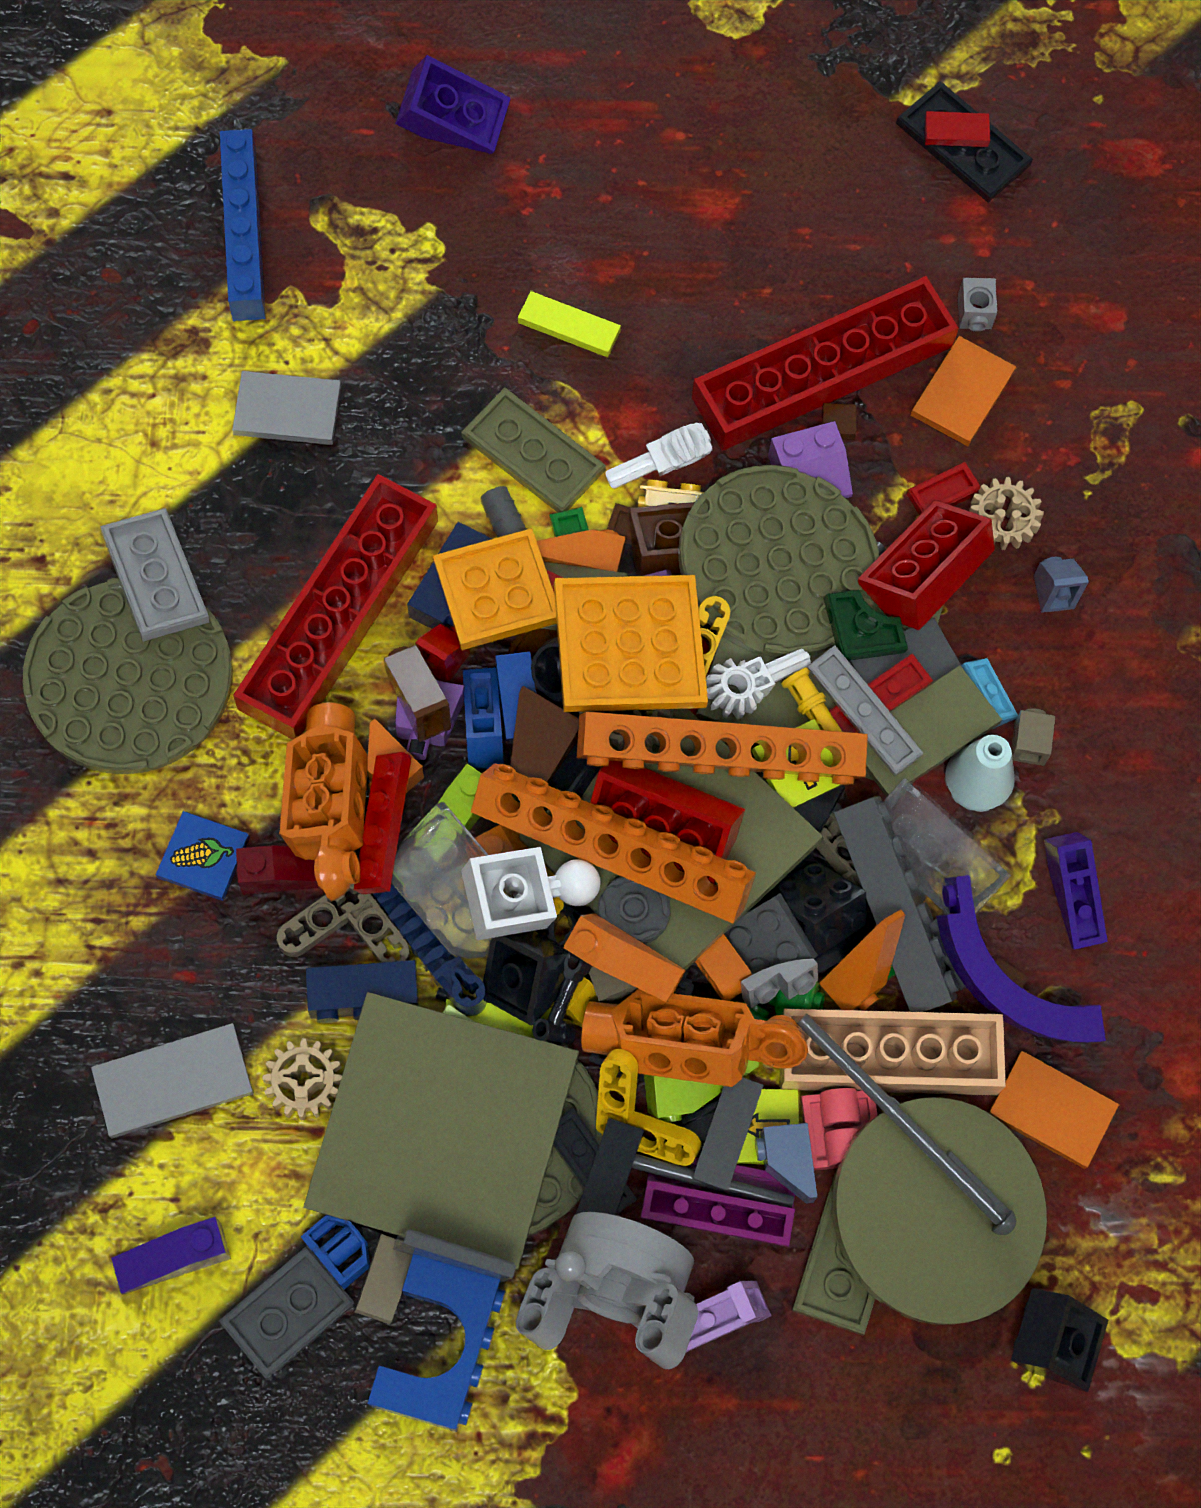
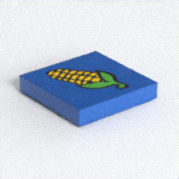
M183 811L156 872V877L224 901L237 870L236 849L246 848L250 836L248 833Z

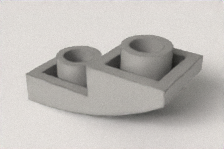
M800 959L763 969L741 981L742 999L751 1009L759 1003L765 1004L771 1001L779 990L788 1000L798 994L804 995L818 981V964L814 959Z

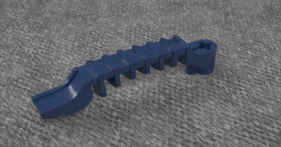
M358 848L357 850L354 851V852L356 853L357 857H358V860H359L360 848ZM394 867L390 892L373 893L372 895L410 945L414 956H418L426 972H430L437 987L439 986L447 995L455 1008L465 1016L480 1014L487 1004L483 981L472 972L460 956L455 957L453 955L452 946L449 942L444 943L438 928L432 927L428 914L422 913L416 898H411L408 894L407 885L404 881L399 882L396 878V869ZM461 984L466 991L476 994L475 1000L471 1001L468 997L464 998Z

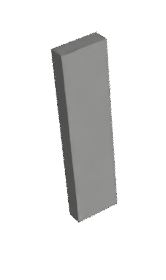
M835 645L807 666L811 675L859 733L868 734L867 743L895 777L923 756L921 749Z

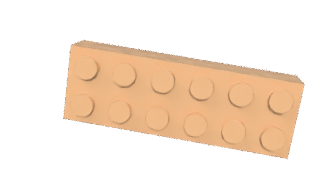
M816 1009L783 1010L782 1015L792 1018L796 1023L808 1014L886 1093L998 1095L1006 1087L1003 1014ZM799 1027L807 1042V1057L798 1066L780 1068V1089L826 1091L837 1088H855L857 1091H861L862 1089Z

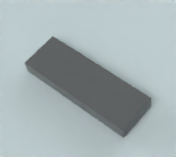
M742 1077V1080L733 1087H723L692 1178L693 1180L726 1192L728 1191L763 1084Z

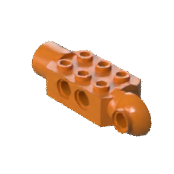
M321 703L309 709L306 719V732L287 743L279 834L295 856L305 860H315L314 871L317 884L324 890L327 898L334 901L341 898L349 890L351 884H356L360 880V865L354 851L363 846L368 754L355 736L356 715L353 710L338 703Z
M637 989L619 1005L590 1001L587 1005L582 1025L581 1044L583 1052L608 1055L614 1049H624L636 1058L638 1074L733 1087L742 1080L749 1060L762 1062L774 1068H792L800 1065L806 1059L808 1053L805 1036L799 1030L795 1020L788 1016L776 1015L767 1021L754 1019L746 1003L674 993L669 1002L660 1000L640 989Z

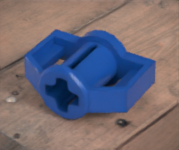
M326 1215L301 1236L302 1240L343 1289H346L370 1268L368 1243L349 1220ZM336 1225L344 1227L320 1248L316 1244L320 1238ZM362 1247L363 1255L345 1271L340 1273L337 1267Z

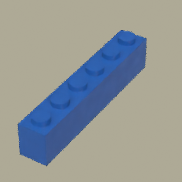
M252 129L220 131L229 307L233 321L266 319L257 157Z

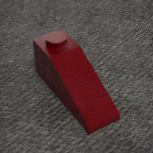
M271 845L236 849L238 884L243 895L320 888L315 877V860H305L295 856L289 846Z

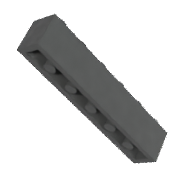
M877 796L834 812L862 888L866 891V898L876 924L878 925L883 919L900 909L905 913L892 966L910 1012H924L954 1001L958 998L956 991H959V984L952 970L947 971L942 958L946 956L943 942L939 936L934 937L929 923L933 922L932 913L926 902L921 903L917 889L920 888V883L913 868L908 869L903 857L907 855V849L900 834L895 836L890 822L894 821V815L887 801L882 802L881 797Z

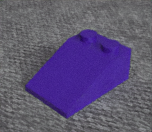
M426 55L411 72L395 124L426 139L492 154L495 151L511 97Z

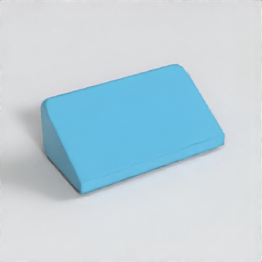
M987 658L965 662L961 665L966 674L1002 718L1001 723L996 727L1018 717L1015 708Z

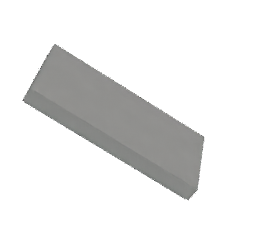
M166 508L100 526L101 534L143 642L209 623V615Z
M233 1023L91 1067L108 1134L111 1139L254 1094Z

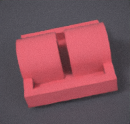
M837 1088L823 1091L820 1094L801 1096L803 1123H808L814 1171L838 1168L850 1146L849 1143L869 1121L877 1116L876 1103L863 1090Z

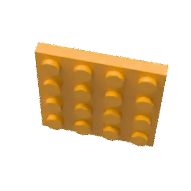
M695 575L555 578L554 593L563 712L707 707L708 696Z

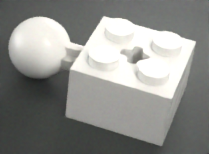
M541 847L470 858L461 870L477 940L545 929L557 918L553 898L559 897L562 901L572 906L586 905L595 899L601 885L597 869L591 863L580 859L564 863L557 870L555 876L548 877ZM505 889L509 895L513 894L514 898L508 897L503 890Z

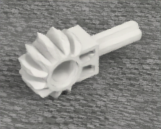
M702 423L680 427L662 436V438L646 444L649 452L605 472L606 478L612 489H616L656 470L659 476H662L673 470L686 467L710 454L713 449L710 442L711 438Z
M799 649L767 664H764L761 656L745 662V660L740 661L738 666L735 665L731 658L726 660L723 666L719 663L716 664L711 670L712 674L706 677L708 699L714 700L711 704V710L720 707L723 709V718L728 717L732 712L737 720L742 718L745 712L752 714L757 708V703H760L763 697L770 693L776 684L775 682L789 677L811 664L809 653L805 652L804 649ZM728 684L736 686L741 694L732 692Z

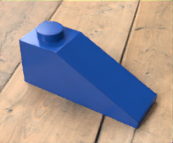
M496 668L463 670L468 764L475 769H488L494 763L504 764Z

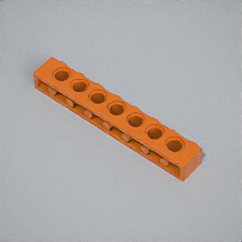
M584 712L579 715L577 758L587 759V765L608 766L609 761H622V768L644 769V763L658 764L659 771L679 772L680 766L693 767V773L715 774V769H727L728 776L750 777V771L763 772L764 779L783 780L785 779V774L798 775V781L819 782L820 776L832 777V784L853 785L854 779L866 777L868 734ZM612 732H618L624 738L625 744L621 751L614 750L610 746L609 736ZM647 735H653L659 740L660 748L656 754L649 752L645 747ZM684 737L691 739L695 745V751L692 756H687L681 751L680 743ZM719 740L726 742L729 746L730 753L727 759L719 757L716 753V744ZM754 743L760 744L764 749V758L761 762L756 761L751 755V747ZM789 745L798 751L799 759L796 764L790 763L786 758V749ZM824 748L828 749L833 755V763L830 767L825 766L821 761V752Z
M494 763L480 775L471 813L732 924L745 910L756 872L747 869L743 863L735 860H725L713 855L712 851L705 847H694L680 841L674 834L656 831L647 827L644 822L638 819H627L614 813L607 806L594 805L584 801L576 793L553 788L546 781L522 775L509 765ZM511 793L518 797L520 803L512 797ZM544 807L550 810L552 816L545 812ZM576 820L582 823L585 830L577 825ZM608 834H610V835H612L613 837H615V839L617 840L618 844H616V843H614L613 841H611V839L609 838ZM641 848L647 850L651 858L644 855ZM674 862L679 863L683 867L684 872L677 869ZM707 876L715 879L718 886L710 883Z

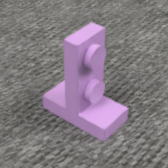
M740 1281L727 1287L728 1290L696 1304L698 1307V1317L686 1352L750 1323L760 1322L771 1317L757 1281Z

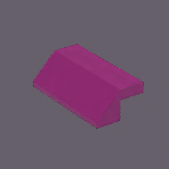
M651 1156V1158H653V1159L665 1161V1160H662V1159H659V1158H656V1157ZM696 1157L693 1163L683 1167L695 1170L699 1158ZM736 1165L732 1180L791 1195L795 1199L794 1193L765 1170ZM648 1173L641 1219L789 1247L795 1209H793V1205L792 1208L752 1201Z

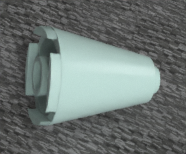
M988 735L969 744L954 754L946 766L945 783L952 794L951 797L956 803L968 810L978 812L989 811V809L1005 803L1012 793L1015 782L1012 751L1009 743L1001 736Z

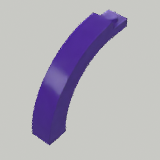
M970 875L945 878L946 885L943 886L942 896L945 906L949 907L950 914L936 916L939 933L954 970L972 995L991 1013L1003 1014L1004 1022L1024 1032L1059 1041H1106L1101 1005L1065 1006L1051 1003L1028 993L1015 984L1000 969L988 952L978 928Z

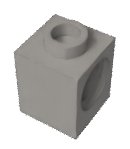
M963 278L958 292L959 329H970L972 331L992 329L997 315L996 278ZM973 304L979 305L982 308H976L973 306Z

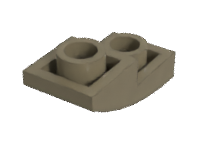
M381 1234L354 1312L390 1324L402 1294L412 1255L393 1250L396 1239Z

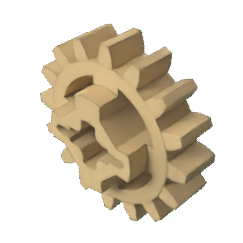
M302 1038L300 1047L296 1048L291 1041H288L287 1052L283 1053L281 1050L276 1049L274 1052L278 1060L276 1062H266L267 1068L272 1073L263 1075L262 1080L264 1083L271 1084L272 1086L268 1087L264 1092L267 1098L276 1096L272 1106L277 1110L284 1105V1114L288 1118L294 1111H298L300 1120H305L306 1112L312 1111L316 1118L320 1117L318 1108L323 1105L326 1109L330 1110L332 1105L329 1098L330 1096L336 1098L338 1089L334 1086L340 1084L342 1075L334 1073L342 1068L340 1062H330L334 1056L333 1051L328 1049L321 1053L322 1045L319 1041L312 1048L308 1046L306 1038ZM311 1057L320 1061L327 1071L316 1069L312 1065ZM296 1058V1061L288 1069H283L288 1062ZM307 1072L309 1079L305 1081V1086H299L295 1079H300L301 1073ZM280 1087L290 1089L294 1093L295 1101L284 1096L280 1091ZM319 1089H324L317 1098L311 1100V1096Z

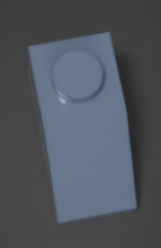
M1051 557L1040 562L1034 574L1041 613L1070 610L1076 607L1089 581L1088 576L1074 559L1062 560L1061 557Z
M808 1123L763 1127L760 1133L761 1138L755 1139L757 1160H764L765 1171L806 1204L814 1203L817 1199V1189Z

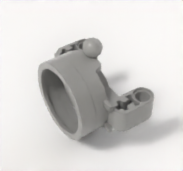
M581 1212L574 1215L558 1258L556 1260L547 1259L545 1265L548 1268H542L537 1271L529 1283L516 1319V1328L519 1333L541 1349L551 1350L562 1341L574 1308L591 1310L606 1318L633 1324L638 1329L635 1338L637 1349L663 1369L676 1367L685 1356L698 1317V1307L694 1302L695 1297L690 1293H684L694 1265L692 1254L669 1236L630 1219L599 1212Z

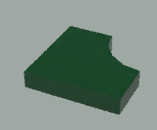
M860 590L828 593L824 597L836 647L848 661L903 654L908 650L900 617L886 616L875 611L865 602Z

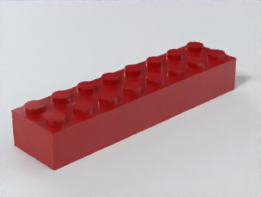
M925 276L695 378L692 400L721 450L724 451L823 406V403L833 402L952 348L959 328L929 279Z
M377 474L233 694L239 711L292 740L303 734L306 729L309 709L324 701L438 523L437 504Z

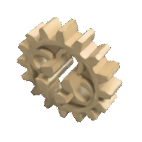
M1006 477L1004 484H1000L996 478L992 479L990 488L985 484L981 485L979 494H974L971 501L972 506L969 509L970 512L992 519L994 544L996 541L1000 542L1002 550H1005L1008 543L1011 542L1016 549L1020 547L1022 540L1029 543L1034 535L1033 533L1038 532L1041 526L1039 522L1044 515V511L1037 510L1042 502L1041 499L1031 498L1034 489L1030 488L1024 491L1022 489L1023 481L1021 480L1016 486L1011 485L1010 477ZM1005 496H1008L1011 502L1006 515L1010 519L1007 523L1006 531L1001 529V524L1005 517V510L1002 507L1006 500ZM984 510H991V515L987 514ZM1022 513H1025L1027 517H1021Z

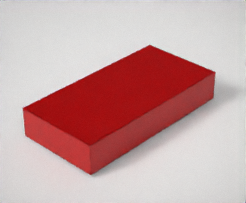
M926 111L924 117L925 145L989 146V114Z
M963 462L908 489L906 495L918 514L921 515L934 500L955 506L972 498L974 494H979L981 486L966 462Z

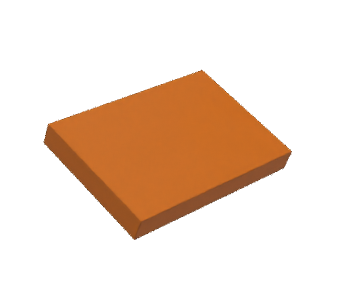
M959 336L914 406L911 416L968 447L1014 374L1016 366Z
M1021 1051L1005 1080L1006 1087L997 1095L989 1114L1009 1128L1079 1167L1086 1169L1119 1104Z

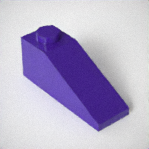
M1078 832L1044 839L1049 874L1071 948L1079 949L1108 942L1091 839Z
M212 1217L176 1229L116 1255L111 1259L119 1289L123 1295L229 1260L231 1257L222 1225L216 1217Z

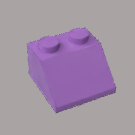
M835 421L771 439L768 453L771 465L797 468L798 472L805 473L814 478L819 476L841 490L840 494L843 497H852L846 449Z

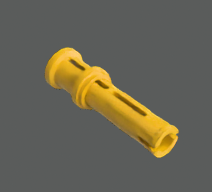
M807 667L792 674L781 683L784 689L788 688L797 702L799 714L806 715L810 721L815 719L820 730L842 732L824 704L826 696L823 692H818L809 678L810 671Z

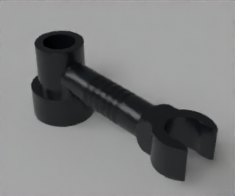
M571 952L565 957L564 979L548 1019H538L534 1023L532 1030L535 1039L566 1048L572 1045L576 1037L575 1025L572 1021L564 1019L566 1009H568L567 1006H569L572 999L571 996H573L578 982H581L591 969V965L580 959L577 966L579 957Z

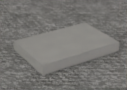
M242 371L232 428L233 435L333 445L341 381Z

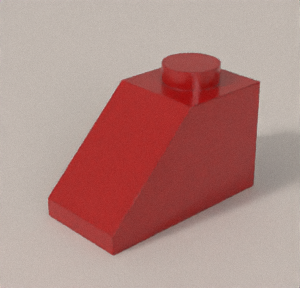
M442 624L426 632L415 642L434 678L438 681L449 683L470 654L469 648L461 650L455 628L450 627L448 629Z

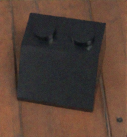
M536 931L491 938L483 978L487 1002L530 1026L534 1025L553 1004L558 992H560L559 989H561L564 979V960L569 951L564 949L563 945Z
M1032 1288L1029 1300L1024 1308V1317L1020 1331L1014 1342L1011 1361L1032 1373L1088 1392L1109 1320L1070 1295Z

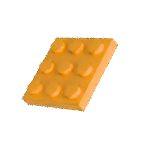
M532 528L433 555L435 568L461 650L557 624L555 595Z

